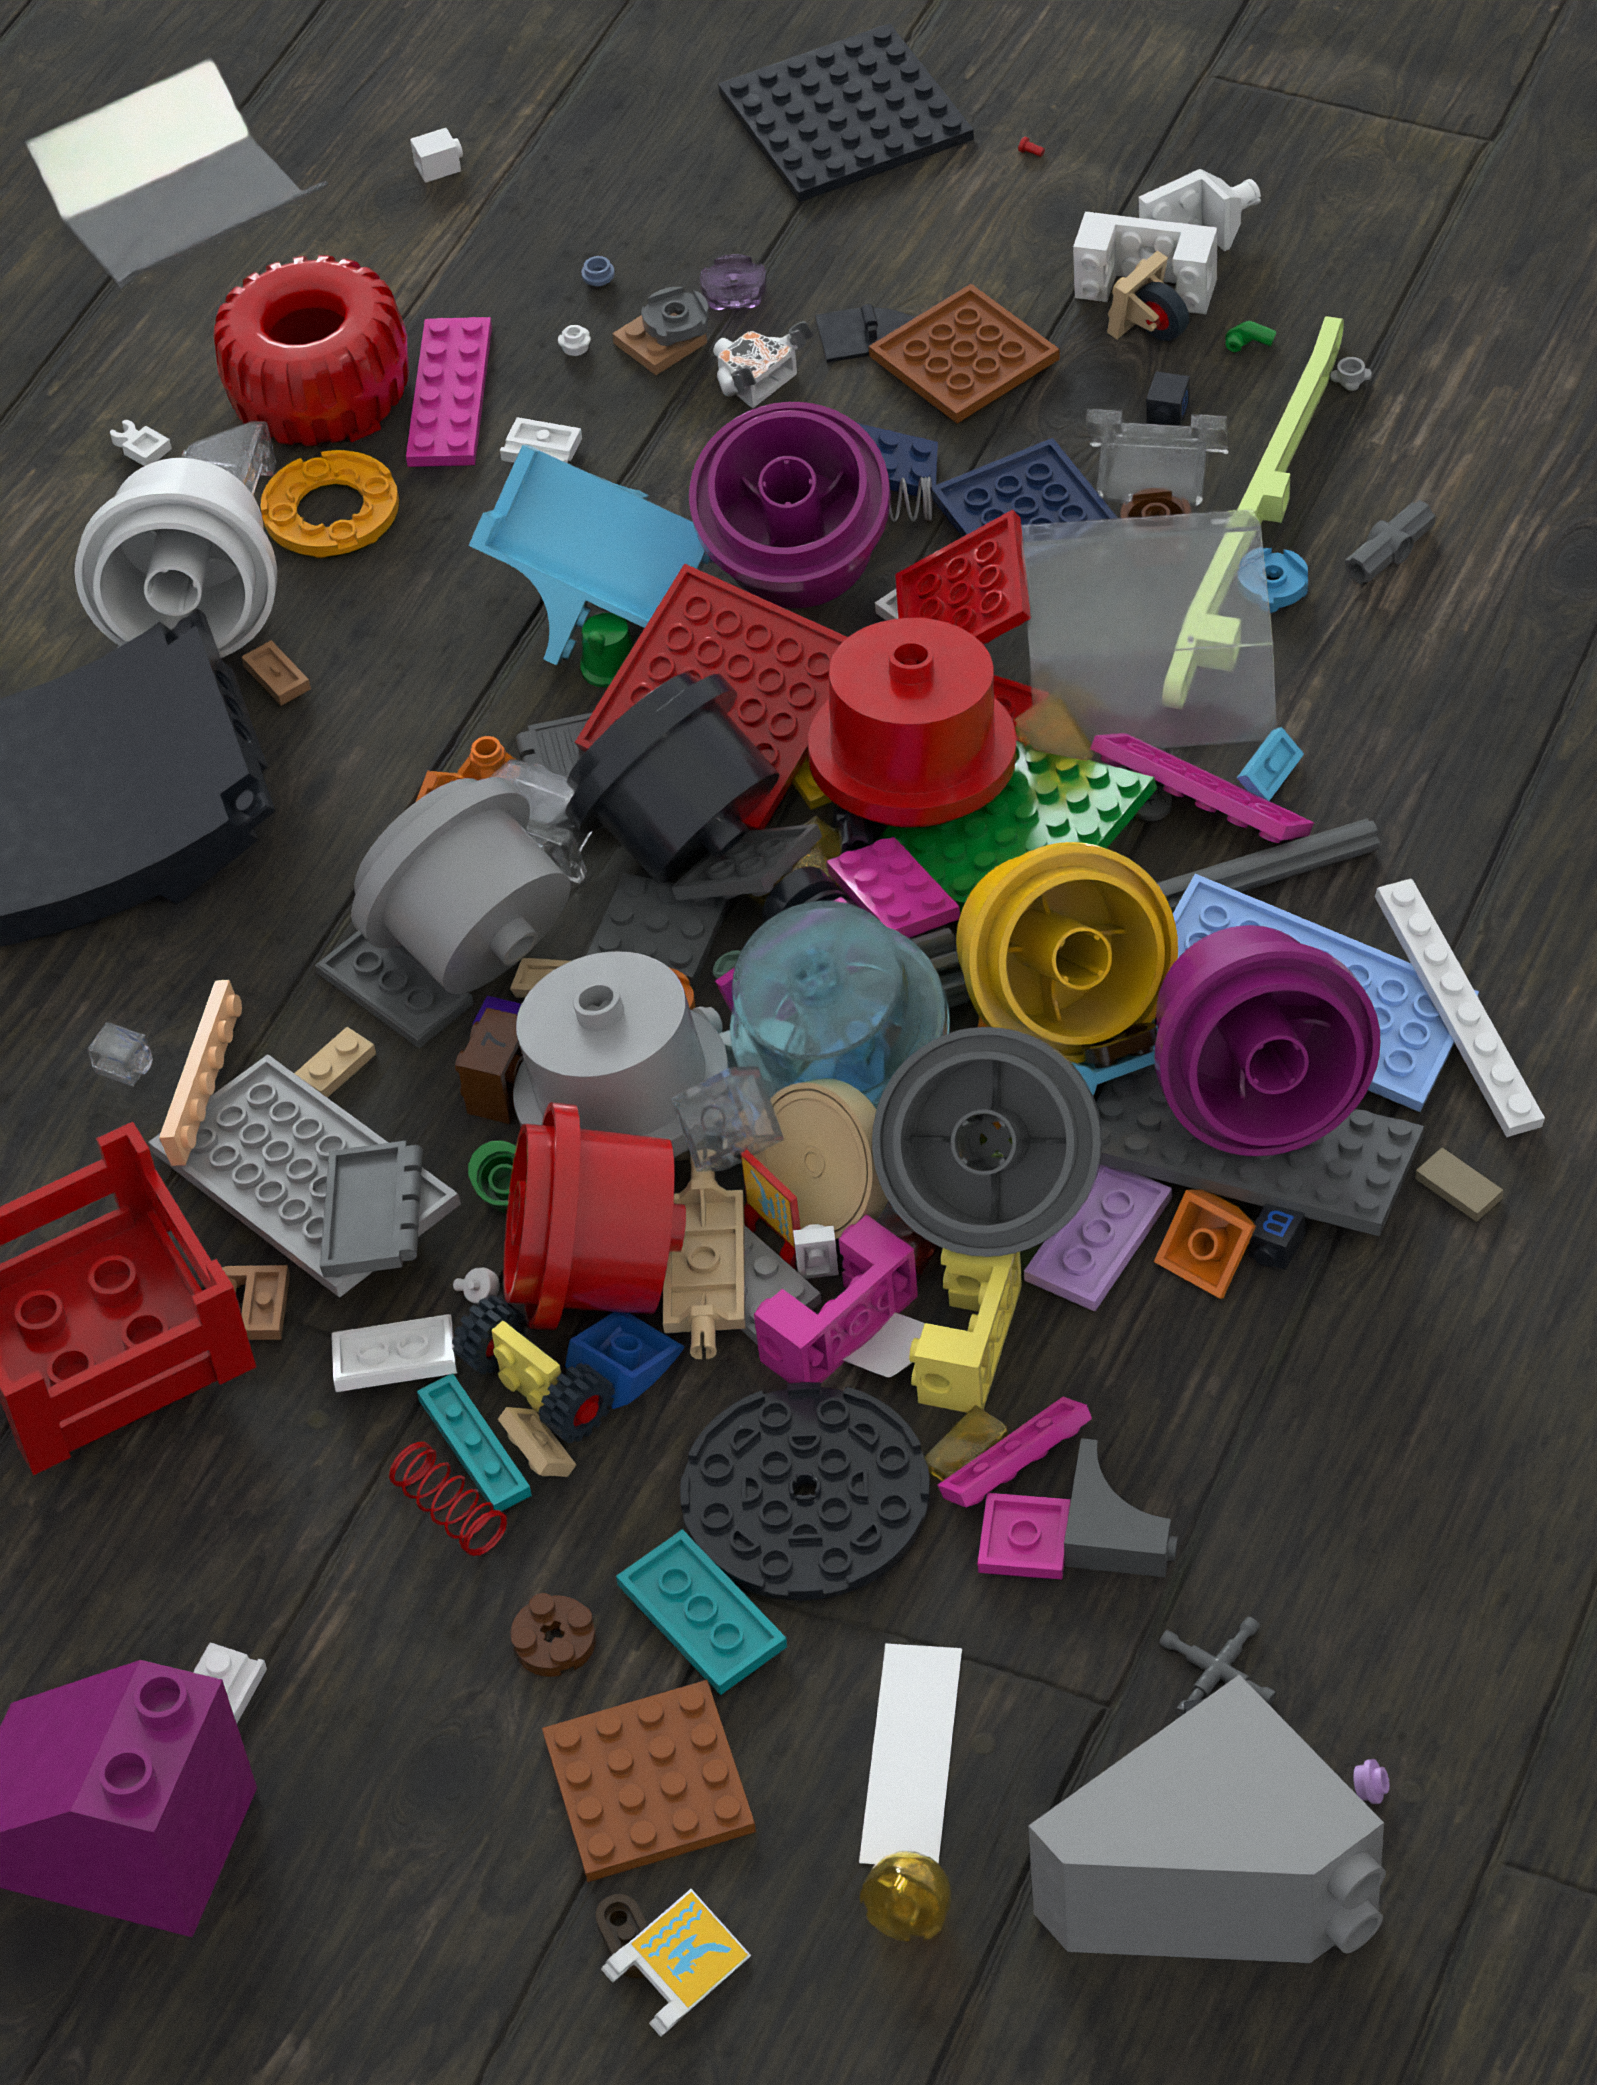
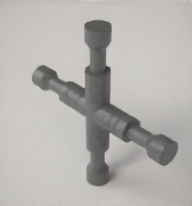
M1247 1616L1243 1620L1238 1634L1234 1639L1227 1641L1216 1657L1196 1645L1191 1647L1180 1641L1178 1636L1169 1630L1163 1633L1159 1642L1161 1646L1168 1650L1180 1652L1186 1656L1187 1661L1204 1670V1673L1193 1685L1194 1691L1188 1699L1181 1701L1176 1707L1175 1712L1179 1717L1184 1714V1702L1199 1700L1202 1697L1205 1698L1219 1680L1228 1683L1238 1675L1270 1706L1272 1705L1277 1695L1276 1691L1269 1687H1260L1250 1681L1248 1675L1231 1666L1242 1652V1645L1247 1638L1254 1636L1260 1628L1259 1623L1254 1618Z

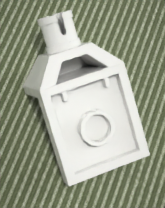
M1199 169L1139 196V218L1217 228V245L1223 251L1230 249L1241 224V211L1261 202L1259 198L1261 194L1257 184L1252 179H1247L1237 186L1230 187L1222 179ZM1142 247L1145 251L1149 253L1155 252L1154 248L1152 247Z

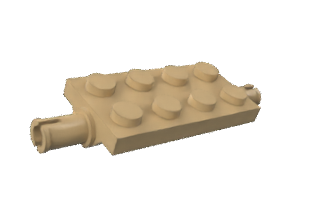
M700 1151L692 1153L690 1156L691 1180L683 1191L674 1194V1203L685 1204L686 1207L685 1236L681 1252H669L663 1285L664 1333L691 1332L690 1354L695 1359H702L703 1345L706 1348V1359L713 1358L716 1355L715 1330L745 1329L743 1190L727 1191L718 1185L715 1181L716 1157L709 1151H704L703 1164L700 1163Z

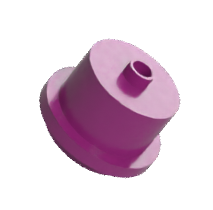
M781 402L761 406L747 411L727 423L708 441L695 463L689 486L690 512L695 532L708 556L724 572L733 577L743 590L782 608L817 606L833 600L854 585L866 569L872 551L884 532L890 510L891 494L888 472L882 454L874 440L859 424L848 416L831 408L806 402Z
M1246 925L1226 928L1207 935L1180 955L1166 974L1159 991L1156 1007L1158 1032L1154 1057L1158 1083L1167 1103L1180 1123L1196 1138L1216 1149L1244 1156H1270L1290 1152L1309 1145L1338 1127L1354 1111L1365 1096L1373 1080L1378 1065L1381 1040L1377 1014L1368 994L1354 974L1339 960L1320 949L1301 944L1282 931L1264 926Z

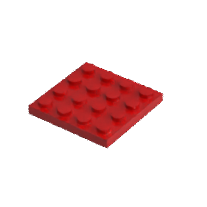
M1014 510L1003 514L895 574L898 619L926 618L946 622L966 630L982 644L989 643L994 638L1031 619L1021 518Z

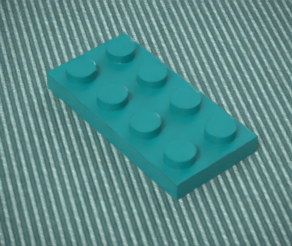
M683 1529L616 1576L617 1585L720 1695L788 1647L786 1637Z

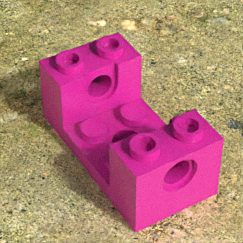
M867 1214L855 1225H849L839 1238L840 1254L844 1256L842 1267L845 1269L842 1275L843 1285L846 1290L835 1300L832 1299L825 1303L817 1315L784 1289H781L771 1299H765L754 1313L760 1361L788 1383H822L845 1362L843 1359L868 1342L895 1312L899 1314L918 1297L914 1248Z

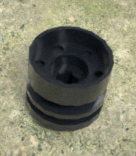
M813 866L799 868L781 879L767 896L762 909L763 922L778 938L839 897L847 901L861 929L864 923L863 912L843 891H840L837 885L820 868Z

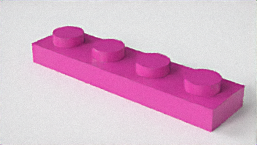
M1066 1397L1060 1398L939 1483L938 1487L943 1498L966 1508L981 1502L985 1498V1494L996 1486L1012 1480L1020 1469L1032 1461L1043 1458L1048 1453V1450L1061 1440L1077 1434L1080 1427L1092 1419L1087 1405Z

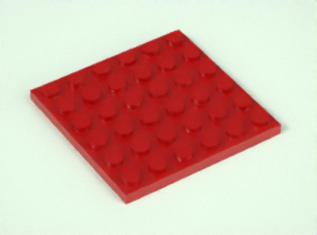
M684 563L574 743L579 749L586 752L626 711L661 684L679 674L689 672L697 681L713 674H721L737 692L736 701L728 715L780 775L777 783L766 798L743 821L750 830L764 829L808 757L810 725L819 709L829 700L830 662L837 648L848 637Z

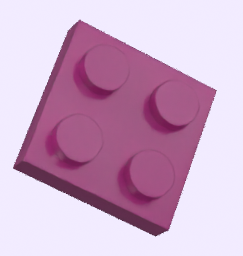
M987 1493L977 1563L978 1573L1062 1579L1065 1561L1064 1540L1071 1499Z

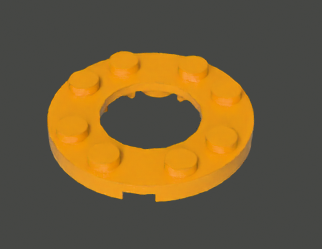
M354 451L321 452L322 457L311 458L305 462L301 458L294 460L280 469L269 480L263 491L261 513L265 528L272 539L290 551L316 558L349 553L375 543L391 526L399 508L397 485L392 478L390 470L377 459ZM324 485H348L358 490L364 499L360 512L353 514L351 520H338L329 527H325L323 523L318 526L311 525L305 522L297 512L301 499L311 490Z

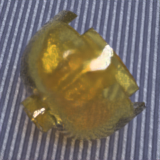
M902 1850L883 1857L873 1866L867 1875L859 1897L860 1903L864 1900V1904L868 1909L866 1917L874 1927L883 1934L897 1940L910 1941L911 1937L909 1934L915 1936L925 1935L923 1940L931 1939L942 1929L950 1909L952 1893L948 1876L936 1861L916 1851Z

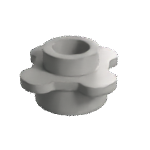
M1346 357L1339 361L1337 370L1330 373V379L1333 382H1340L1347 390L1353 391L1357 390L1364 380H1369L1372 373L1370 369L1365 368V364L1361 359Z

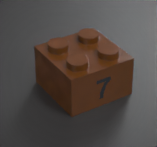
M486 1008L480 1022L476 1021L473 1024L470 1041L466 1049L459 1052L455 1064V1070L459 1073L461 1081L460 1094L464 1097L467 1114L507 1124L511 1123L516 1113L513 1100L515 1079L519 1067L524 1060L516 1031L518 1015Z

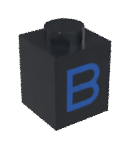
M1156 371L1146 398L1147 425L1174 429L1181 428L1190 402V376Z
M1266 1203L1254 1223L1256 1227L1249 1241V1257L1254 1258L1263 1266H1275L1286 1270L1305 1236V1213Z

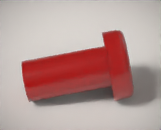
M1024 136L1019 143L1018 151L1022 153L1027 151L1042 157L1045 148L1029 142L1030 139Z

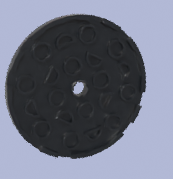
M821 1382L787 1384V1389L763 1394L761 1390L742 1398L726 1408L697 1437L688 1453L689 1460L685 1467L684 1475L681 1476V1508L689 1537L735 1585L759 1595L784 1600H817L839 1596L859 1589L881 1577L894 1567L915 1543L923 1528L930 1503L928 1465L921 1450L920 1441L906 1421L891 1407L864 1392L850 1387H845L844 1391L821 1387ZM802 1484H811L816 1488L814 1496L813 1494H798L796 1496L794 1490Z

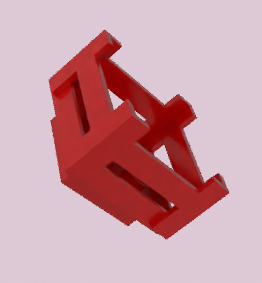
M133 1122L96 1138L102 1156L101 1160L0 1207V1246L112 1193L118 1208L0 1264V1404L6 1413L16 1444L33 1475L71 1458L69 1452L213 1382L218 1381L219 1385L256 1368L234 1287L218 1260H210L156 1171L150 1149ZM171 1231L206 1290L202 1291L167 1232Z

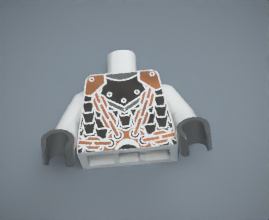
M806 321L792 326L789 334L782 338L766 337L752 331L747 332L734 343L726 338L719 339L714 346L713 353L718 357L719 371L717 378L723 394L729 397L736 394L750 407L754 408L797 374L795 350L804 347L806 340L814 336Z

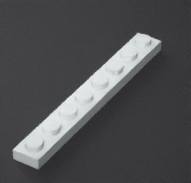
M1408 879L1378 887L1375 898L1505 1136L1509 1137L1541 1128L1545 1120L1544 1115L1414 881Z

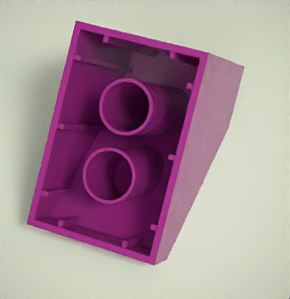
M138 1660L11 1703L0 1726V1888L193 1937L257 1790L223 1680Z

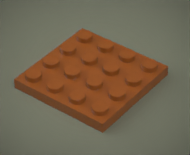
M969 284L870 345L869 356L954 422L959 423L1060 359V349L974 285Z
M707 1680L542 1728L587 1882L756 1832L755 1822Z

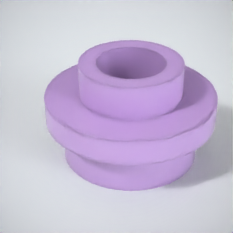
M1375 1759L1366 1760L1364 1765H1358L1354 1769V1786L1357 1796L1362 1801L1369 1800L1371 1804H1379L1382 1802L1384 1794H1387L1389 1791L1387 1771L1384 1767H1380Z

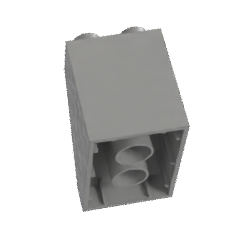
M1240 1675L1028 1825L1034 1915L1067 1952L1311 1963L1335 1944L1343 1953H1351L1357 1950L1376 1933L1383 1920V1915L1379 1912L1380 1885L1386 1875L1385 1869L1381 1866L1384 1822Z

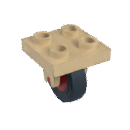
M1158 250L1147 260L1142 259L1130 275L1126 278H1120L1113 287L1112 294L1114 296L1112 306L1108 312L1109 324L1107 333L1117 340L1137 324L1153 337L1159 340L1170 341L1180 336L1189 324V312L1185 302L1175 290L1163 283L1168 257Z

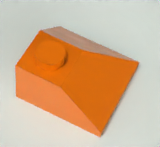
M1186 1190L1154 1262L1222 1299L1226 1294L1256 1225L1239 1207L1221 1197L1204 1190Z

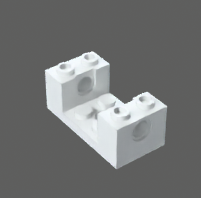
M1085 212L1073 246L1075 298L1108 302L1116 276L1127 277L1134 271L1142 259L1147 260L1154 254L1142 248L1148 246L1168 257L1163 282L1176 283L1175 291L1185 302L1188 312L1207 313L1217 281V228Z

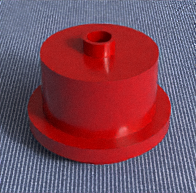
M899 618L882 621L867 626L844 640L833 654L830 662L829 700L815 715L808 733L809 767L812 777L821 791L835 804L855 815L896 827H926L942 824L970 814L992 801L1005 788L1015 769L1016 731L1011 716L1005 707L994 697L993 662L986 647L975 636L958 626L926 618Z
M550 1102L545 1110L541 1125H522L514 1154L508 1196L503 1284L505 1301L507 1303L524 1304L525 1319L529 1329L556 1330L563 1308L640 1314L655 1313L663 1290L669 1252H681L686 1227L685 1204L674 1203V1154L671 1140L580 1129L579 1112L574 1104Z

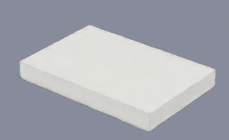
M451 1314L333 1332V1378L336 1392L457 1373L456 1356L452 1349L454 1347L452 1344L454 1332Z

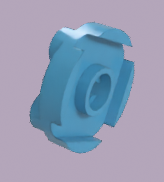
M1272 548L1259 549L1242 559L1237 574V588L1244 599L1254 605H1258L1262 612L1273 613L1279 607L1291 605L1307 594L1308 567L1306 562L1292 551L1283 549V554L1272 553ZM1267 576H1270V577H1272V578H1278V577H1280V578L1277 579V580H1268V579H1266Z

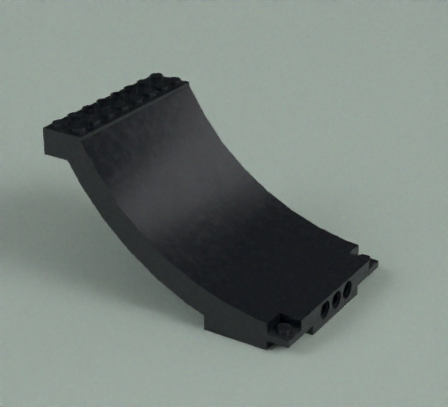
M197 609L188 617L181 619L172 630L158 622L146 632L98 660L50 682L0 699V947L70 930L127 910L160 894L177 905L259 840L255 827L276 811L262 774L268 766L233 669L222 662L206 615L201 610Z

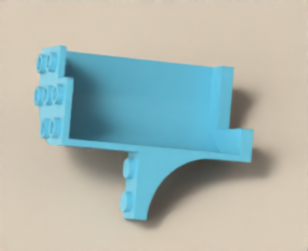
M522 445L494 510L482 514L468 546L516 568L536 587L544 601L549 619V642L544 660L554 665L560 664L562 659L569 660L577 641L572 639L577 626L583 628V624L587 621L591 612V608L587 607L588 602L645 628L684 563L702 571L704 564L708 565L713 562L702 547L695 532L693 522L647 501L650 495L597 477L532 446Z

